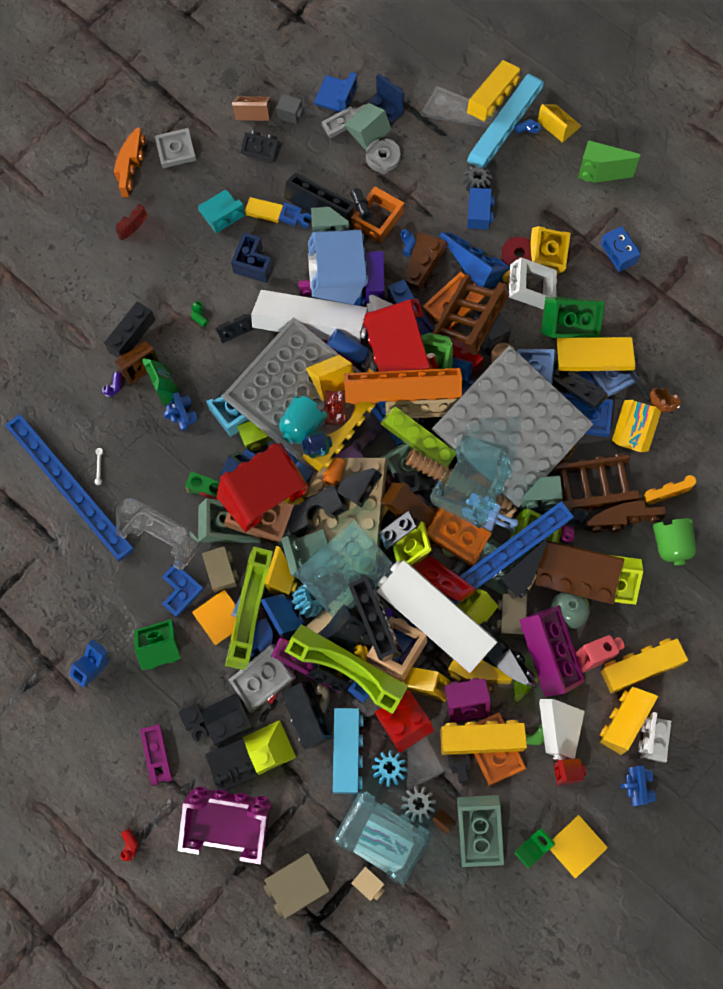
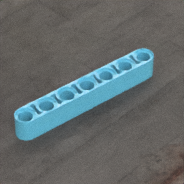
M529 73L526 75L471 151L467 160L468 163L473 166L478 165L479 168L487 167L514 129V125H517L540 93L544 85L543 80Z

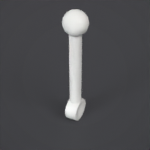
M97 448L95 451L97 454V478L95 479V484L101 485V456L104 452L101 448Z

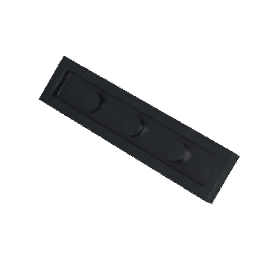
M555 360L554 384L595 410L608 397L607 392L573 371H558V362Z

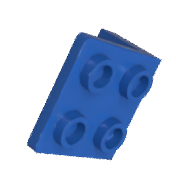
M350 72L349 77L345 78V80L325 76L314 104L338 112L349 108L358 87L357 74Z

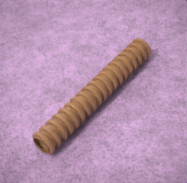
M415 449L411 450L406 459V465H411V468L416 467L417 471L421 470L423 474L427 473L428 477L433 476L434 480L438 479V482H443L444 485L448 484L449 488L453 487L455 491L459 490V493H464V496L476 494L501 506L500 512L503 515L508 514L512 507V501H507L506 497L501 498L500 494L496 495V492H491V489L486 490L485 486L481 487L479 483L475 484L474 480L470 481V478L459 475V472L454 473L453 469L449 470V467H443L442 463L438 464V461H433L432 458L428 459L427 455L422 456V453H417Z

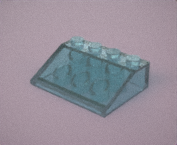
M354 520L298 568L294 574L333 618L343 604L350 609L356 605L348 585L349 583L367 575L373 580L375 587H377V583L383 576L389 577L392 573L390 569L394 564Z

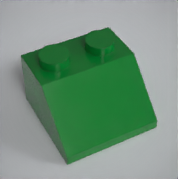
M172 619L134 630L135 653L142 670L153 669L159 665L173 663L181 659L180 647Z

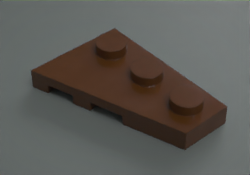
M418 232L404 278L406 284L418 289L422 288L448 247L446 241Z

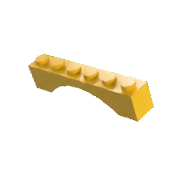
M360 402L355 404L349 421L333 433L316 437L301 458L319 472L323 467L327 469L334 460L331 458L334 453L339 454L345 446L342 442L345 439L349 441L355 433L353 430L355 425L360 426L366 418L363 415L366 411L370 413L376 403Z

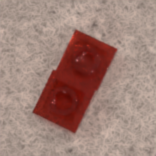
M138 204L136 209L132 210L130 218L123 216L122 220L117 223L116 232L120 240H124L132 235L145 221L148 215L144 206Z

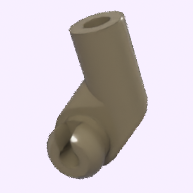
M318 684L315 693L321 695L319 705L323 714H326L330 702L329 687Z

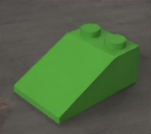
M588 140L578 178L594 183L634 177L641 154Z

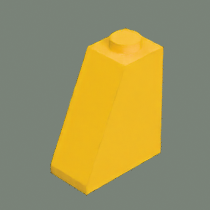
M412 667L402 683L408 685L406 691L409 690L415 694L446 702L445 685L452 681L439 672Z

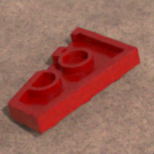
M432 556L412 565L443 594L462 602L474 594L475 588Z

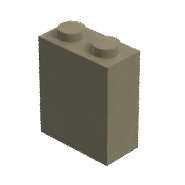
M309 853L264 880L266 885L263 886L269 898L273 896L277 904L274 905V908L279 917L283 915L285 919L330 892Z

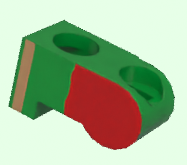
M191 471L185 484V491L190 494L194 493L209 499L218 500L217 492L220 482Z

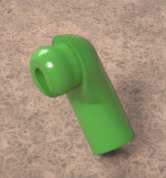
M542 724L538 726V730L533 735L525 734L526 745H540L544 742Z

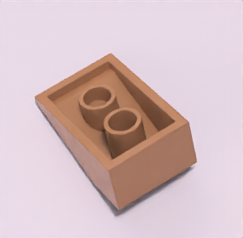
M282 501L265 512L261 523L247 532L243 531L229 512L224 526L242 533L281 542L294 505Z

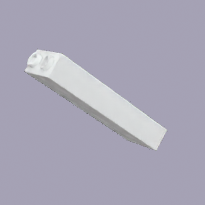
M261 290L251 314L252 328L280 332L294 317L320 339L329 340L334 330L338 329L360 343L361 339H365L366 336L363 318L368 309L363 306Z
M403 559L402 562L397 561L391 567L392 573L389 577L383 576L377 583L379 588L376 592L470 673L497 643L496 639L406 560Z

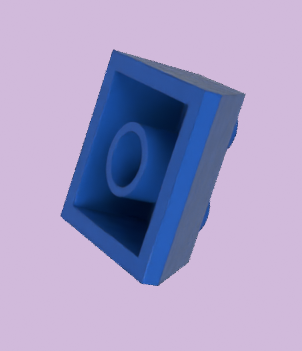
M284 594L261 600L280 638L289 641L301 624L305 625L300 614L296 616L294 613L295 605L292 603L291 598L286 599Z

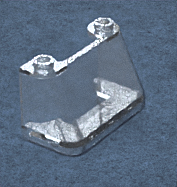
M126 498L116 507L117 535L125 539L128 534L132 533L139 537L143 531H146L173 546L171 550V555L175 557L173 567L182 571L198 551L199 539L185 526L140 501Z

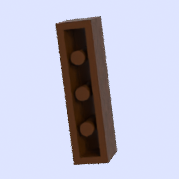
M404 482L392 483L380 502L398 518L407 511H410L413 519L417 518L420 522L425 523L427 531L437 512L436 509L426 505L424 499L414 494L408 484ZM429 539L431 547L442 549L441 546Z

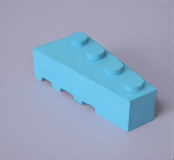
M222 397L206 401L209 410L230 437L239 432L237 426L250 421Z

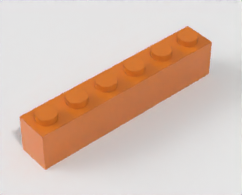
M460 368L344 374L345 401L351 404H359L360 402L378 403L380 401L398 402L399 400L417 401L418 399L436 400L438 398L452 400L462 397V375Z

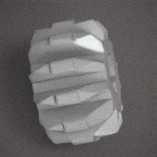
M415 786V794L407 790L406 793L410 798L402 797V801L408 804L401 805V809H409L405 812L404 816L408 817L412 813V822L415 821L416 816H419V822L423 823L422 815L429 820L431 816L427 811L435 812V809L429 805L436 804V800H428L432 797L433 793L429 792L425 796V787L422 788L421 793H418V787ZM417 799H421L424 808L420 807V810H416L415 805L412 804L413 801L417 802Z

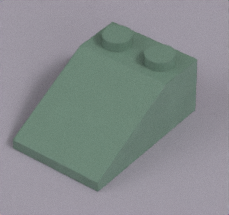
M206 498L199 504L198 542L213 544L261 542V537L225 527L224 523L228 511L219 500Z
M499 795L457 797L462 867L504 865Z

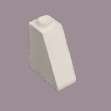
M540 699L539 704L546 753L553 755V759L557 761L575 759L585 711L554 699Z

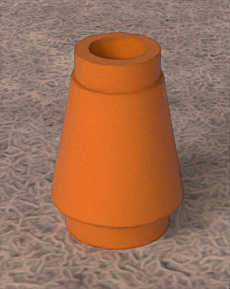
M335 457L323 473L322 482L328 486L340 484L346 462Z

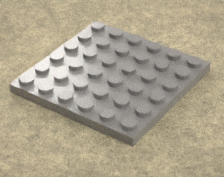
M294 317L222 396L225 401L274 441L282 443L290 454L310 470L314 467L301 458L316 437L326 436L343 427L351 418L355 405L346 403L345 393L324 402L322 401L306 368L339 354ZM353 366L354 373H361ZM295 395L299 398L302 395L310 398L318 404L317 409L321 412L324 410L327 414L326 420L316 434L305 444L288 443L284 440V435L279 429L280 419Z
M509 345L437 422L432 430L498 492L506 497L507 500H511L513 506L518 508L526 492L540 477H546L593 423Z

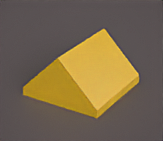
M541 105L538 123L562 143L581 127L576 120L558 105Z
M340 354L306 368L323 402L345 393L344 374L354 373L352 363Z

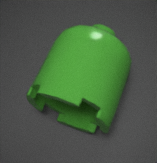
M692 519L672 520L673 524L664 525V522L654 524L653 529L658 552L664 561L674 562V566L685 565L686 560L695 556L696 541Z

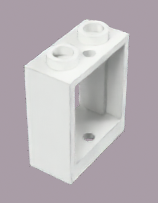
M522 257L510 264L509 298L544 309L545 297H557V270ZM526 273L543 279V294L526 289Z

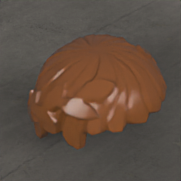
M654 388L650 392L651 404L656 406L661 412L668 413L674 411L681 405V399L678 395H670L667 392V388L661 390Z

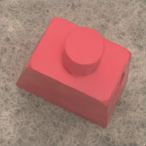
M608 635L581 647L576 652L582 673L602 665L617 656L619 650L624 649L622 639L618 637L613 640Z

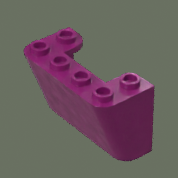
M202 786L195 787V789L189 792L183 802L178 851L199 854L204 845L241 851L240 861L261 864L272 805L271 801L265 796L251 797L245 793L232 794L227 793L225 790L213 791L207 790V788Z

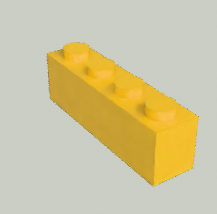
M502 60L469 99L467 113L485 122L489 116L494 114L496 107L501 106L504 98L510 95L512 88L519 84L521 68Z
M670 638L659 642L660 646L653 648L650 645L641 649L642 653L640 654L630 653L622 657L623 660L616 663L613 660L604 664L605 668L602 669L601 674L610 693H615L684 665L688 659L678 638L672 641Z
M508 720L506 724H498V721L485 722L486 725H478L477 722H467L464 726H457V723H446L440 729L441 754L524 751L527 748L524 723H518V720Z

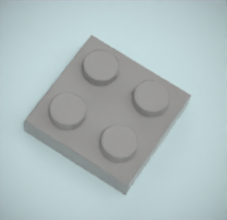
M188 128L155 136L162 168L196 161Z

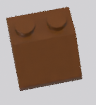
M146 341L135 345L131 351L120 355L114 361L130 385L148 373L142 359L159 362L153 347Z

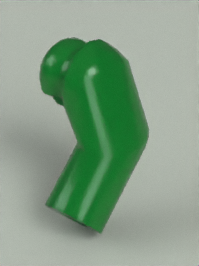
M195 301L191 307V318L204 328L208 325L209 320L203 316V303Z

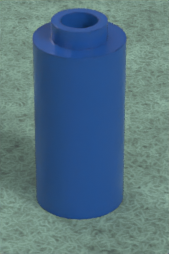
M338 329L334 330L327 342L328 346L357 364L364 363L369 356L367 347Z

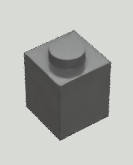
M282 94L276 107L277 118L297 124L299 118H302L304 114L302 100Z

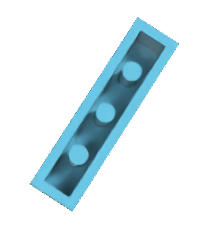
M334 708V794H358L359 789L363 787V777L359 776V768H363V755H359V747H363V735H359V727H363V714H359V709Z

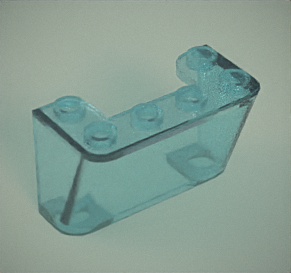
M463 435L455 449L458 460L445 486L443 487L442 481H438L430 497L433 505L477 528H481L482 525H486L488 513L494 509L498 494L503 492L504 483L511 476L510 456L508 455V448L505 446Z
M366 791L364 794L359 793L332 841L349 852L353 851L384 871L387 877L404 887L431 841L430 832L422 826L417 828L410 824L411 820L405 815H396L392 812L394 809L385 803L380 805L374 801L375 797Z

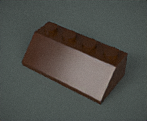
M546 540L547 546L537 570L535 585L614 605L619 593L624 558Z

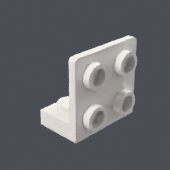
M657 712L650 713L641 727L643 740L639 741L638 752H641L640 758L665 763L667 762L671 721L658 719Z

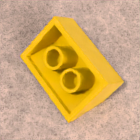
M634 687L629 691L624 690L619 699L622 702L620 707L613 709L609 717L612 721L609 726L605 724L599 734L602 736L600 743L620 755L628 751L658 696Z

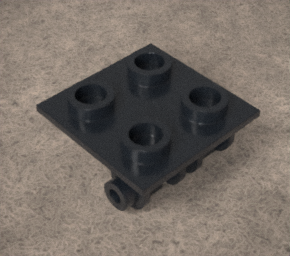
M244 739L205 754L214 777L213 781L218 790H228L258 777Z

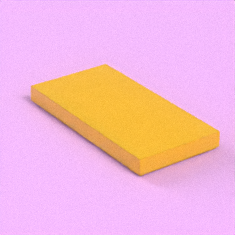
M632 337L557 338L558 371L635 370Z

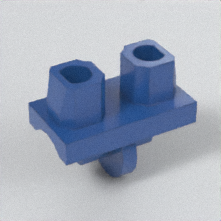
M178 392L173 393V399L166 406L167 410L163 415L165 419H171L172 423L178 422L181 431L187 430L188 425L196 423L197 416L195 411H185V408H190L191 406L189 396H179Z
M644 766L628 768L629 775L626 776V784H620L621 789H627V795L631 797L632 806L648 805L649 802L655 801V792L646 788V782H652L653 771L644 769Z

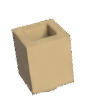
M366 867L351 883L370 901L373 898L377 901L385 891L382 888L385 884Z

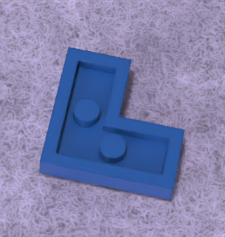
M174 563L162 578L175 590L162 605L178 618L202 593L204 588Z

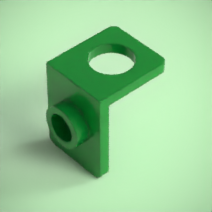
M540 828L515 851V854L527 868H530L555 845V842L543 828ZM539 836L545 838L547 845L540 841Z

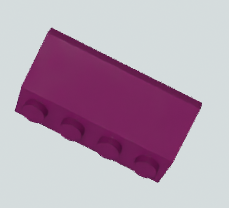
M560 605L528 615L519 620L521 630L527 642V648L534 663V669L540 681V687L545 697L565 694L585 682Z

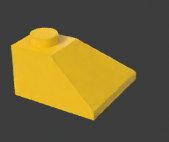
M276 546L265 580V586L268 593L274 595L284 594L286 598H291L294 591L298 588L296 578L290 574L284 553L280 547Z

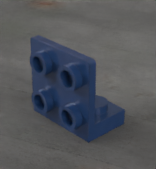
M378 73L376 75L377 92L365 105L370 103L385 110L390 126H392L404 114L405 93L401 87L394 85L387 77H383Z

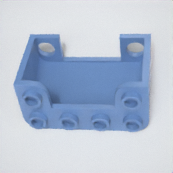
M361 230L312 233L308 241L309 255L313 256L316 250L317 272L311 282L312 297L354 305L357 298H360L363 287L368 283V275H366L367 262L364 258L365 248L363 247L364 234H362Z

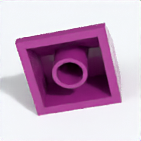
M472 678L467 682L460 683L455 681L445 685V698L450 723L490 717V698L485 678Z

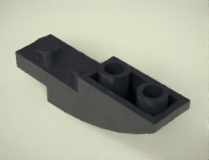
M482 622L480 626L497 641L486 654L488 658L510 678L536 688L537 684L534 681L536 677L524 664L526 662L524 656L520 652L509 649L507 643L499 637L500 631L494 624Z

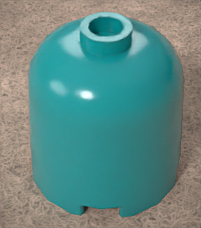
M295 395L279 422V429L284 435V440L290 444L308 443L326 420V412L324 410L321 412L317 409L318 404L303 395L299 398Z

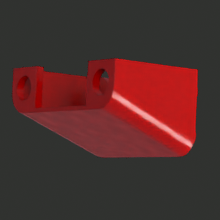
M413 298L368 312L364 315L363 324L367 328L368 341L373 349L374 362L378 366L379 372L439 369L435 354H426L416 320V318L424 317L419 299Z
M273 443L265 452H259L254 455L252 460L247 463L242 462L232 472L224 473L220 478L217 499L243 531L247 532L261 523L265 512L289 497L291 503L307 493L309 486L283 444Z

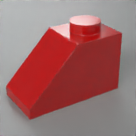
M580 759L558 760L553 765L557 786L582 782L585 780L584 776L587 775L585 764L581 763Z

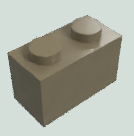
M223 546L202 553L214 593H220L224 589L226 591L236 588V581L239 580L236 569L232 570L230 564L234 562L231 551L227 552Z
M503 594L502 599L498 600L497 611L501 612V619H497V628L500 631V637L524 639L525 636L521 630L519 620L526 617L527 595L521 599L519 597L512 599L509 594Z

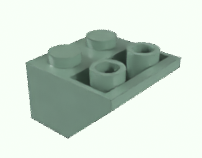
M330 207L311 208L313 232L349 230L348 220Z
M560 476L540 477L522 497L519 512L530 509L535 512L544 511L546 513L547 510L562 501Z

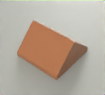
M237 96L232 102L235 120L269 121L271 97Z

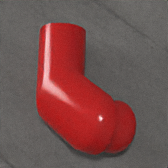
M129 828L121 833L126 843L123 852L120 853V858L123 861H131L138 849V842Z

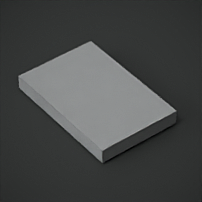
M274 644L267 647L250 661L245 670L238 671L229 679L249 713L254 712L296 678L289 666L271 657L275 648Z

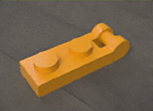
M688 475L682 482L676 484L670 482L661 489L656 490V488L647 490L641 501H645L646 507L687 493L696 484V478Z

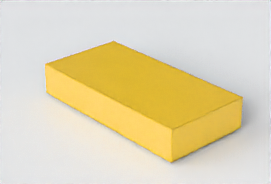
M250 197L245 209V215L279 223L278 219L283 205Z

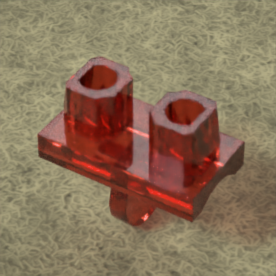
M326 390L325 412L327 418L325 425H344L345 390Z

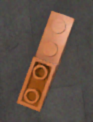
M136 128L127 138L115 163L114 174L117 182H119V190L122 197H129L130 190H133V181L131 179L132 175L135 174V167H140L141 160L143 161L144 159L142 147L145 146L146 138L142 134L141 128Z

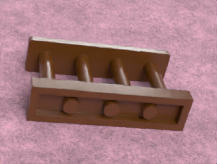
M466 274L463 280L460 281L455 294L451 296L449 305L442 312L438 324L434 326L433 334L465 342L469 353L476 355L509 297L506 284L499 282L496 289L491 290L474 285L471 276ZM469 292L491 297L485 305L466 300ZM461 307L482 312L477 320L457 315ZM453 321L474 327L468 335L449 330Z
M619 453L608 458L599 456L594 458V460L588 461L586 459H579L574 463L559 462L553 468L552 474H560L565 497L562 501L566 507H571L572 510L573 508H585L587 511L638 501L640 498L639 492L632 491L629 488L624 466L630 461V455ZM617 466L622 489L620 493L613 494L610 491L606 473L607 467ZM598 469L603 491L601 496L594 497L591 494L586 470ZM579 472L584 494L582 499L575 500L572 497L568 473Z

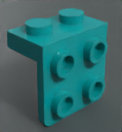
M227 190L220 192L198 206L199 212L215 233L220 232L245 216L242 202L240 200L235 201Z

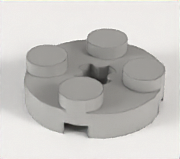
M385 139V141L374 140L367 147L366 162L370 168L381 174H387L395 169L400 162L399 146L390 139ZM385 153L387 154L385 158H381L379 155Z

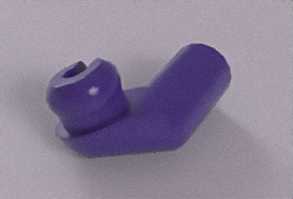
M113 373V383L102 388L104 395L113 397L122 389V373Z

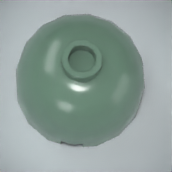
M559 592L550 604V608L560 605L568 630L580 628L585 624L590 615V605L585 597Z

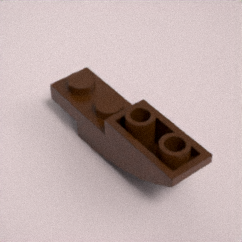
M644 500L616 505L591 518L586 524L585 531H591L592 533H599L603 530L620 532L626 527L627 522L630 524H638L641 521L658 523L666 515L665 507L645 508Z

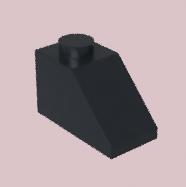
M371 468L347 475L340 482L337 493L362 508L382 477V474L376 469Z

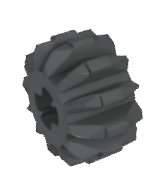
M478 165L475 168L470 166L468 171L464 172L462 179L465 191L470 190V188L490 189L493 179L492 175H490V170H485V166L481 168Z

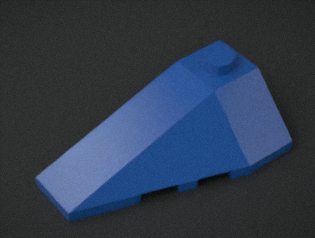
M452 232L440 233V237L448 243V248L466 274H469L471 279L476 282L477 286L492 288L510 270V266L495 256L492 259L484 255V250L470 247V242Z

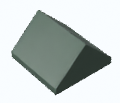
M370 103L366 104L344 124V127L365 150H367L371 142L377 139L380 141L391 130L385 110Z

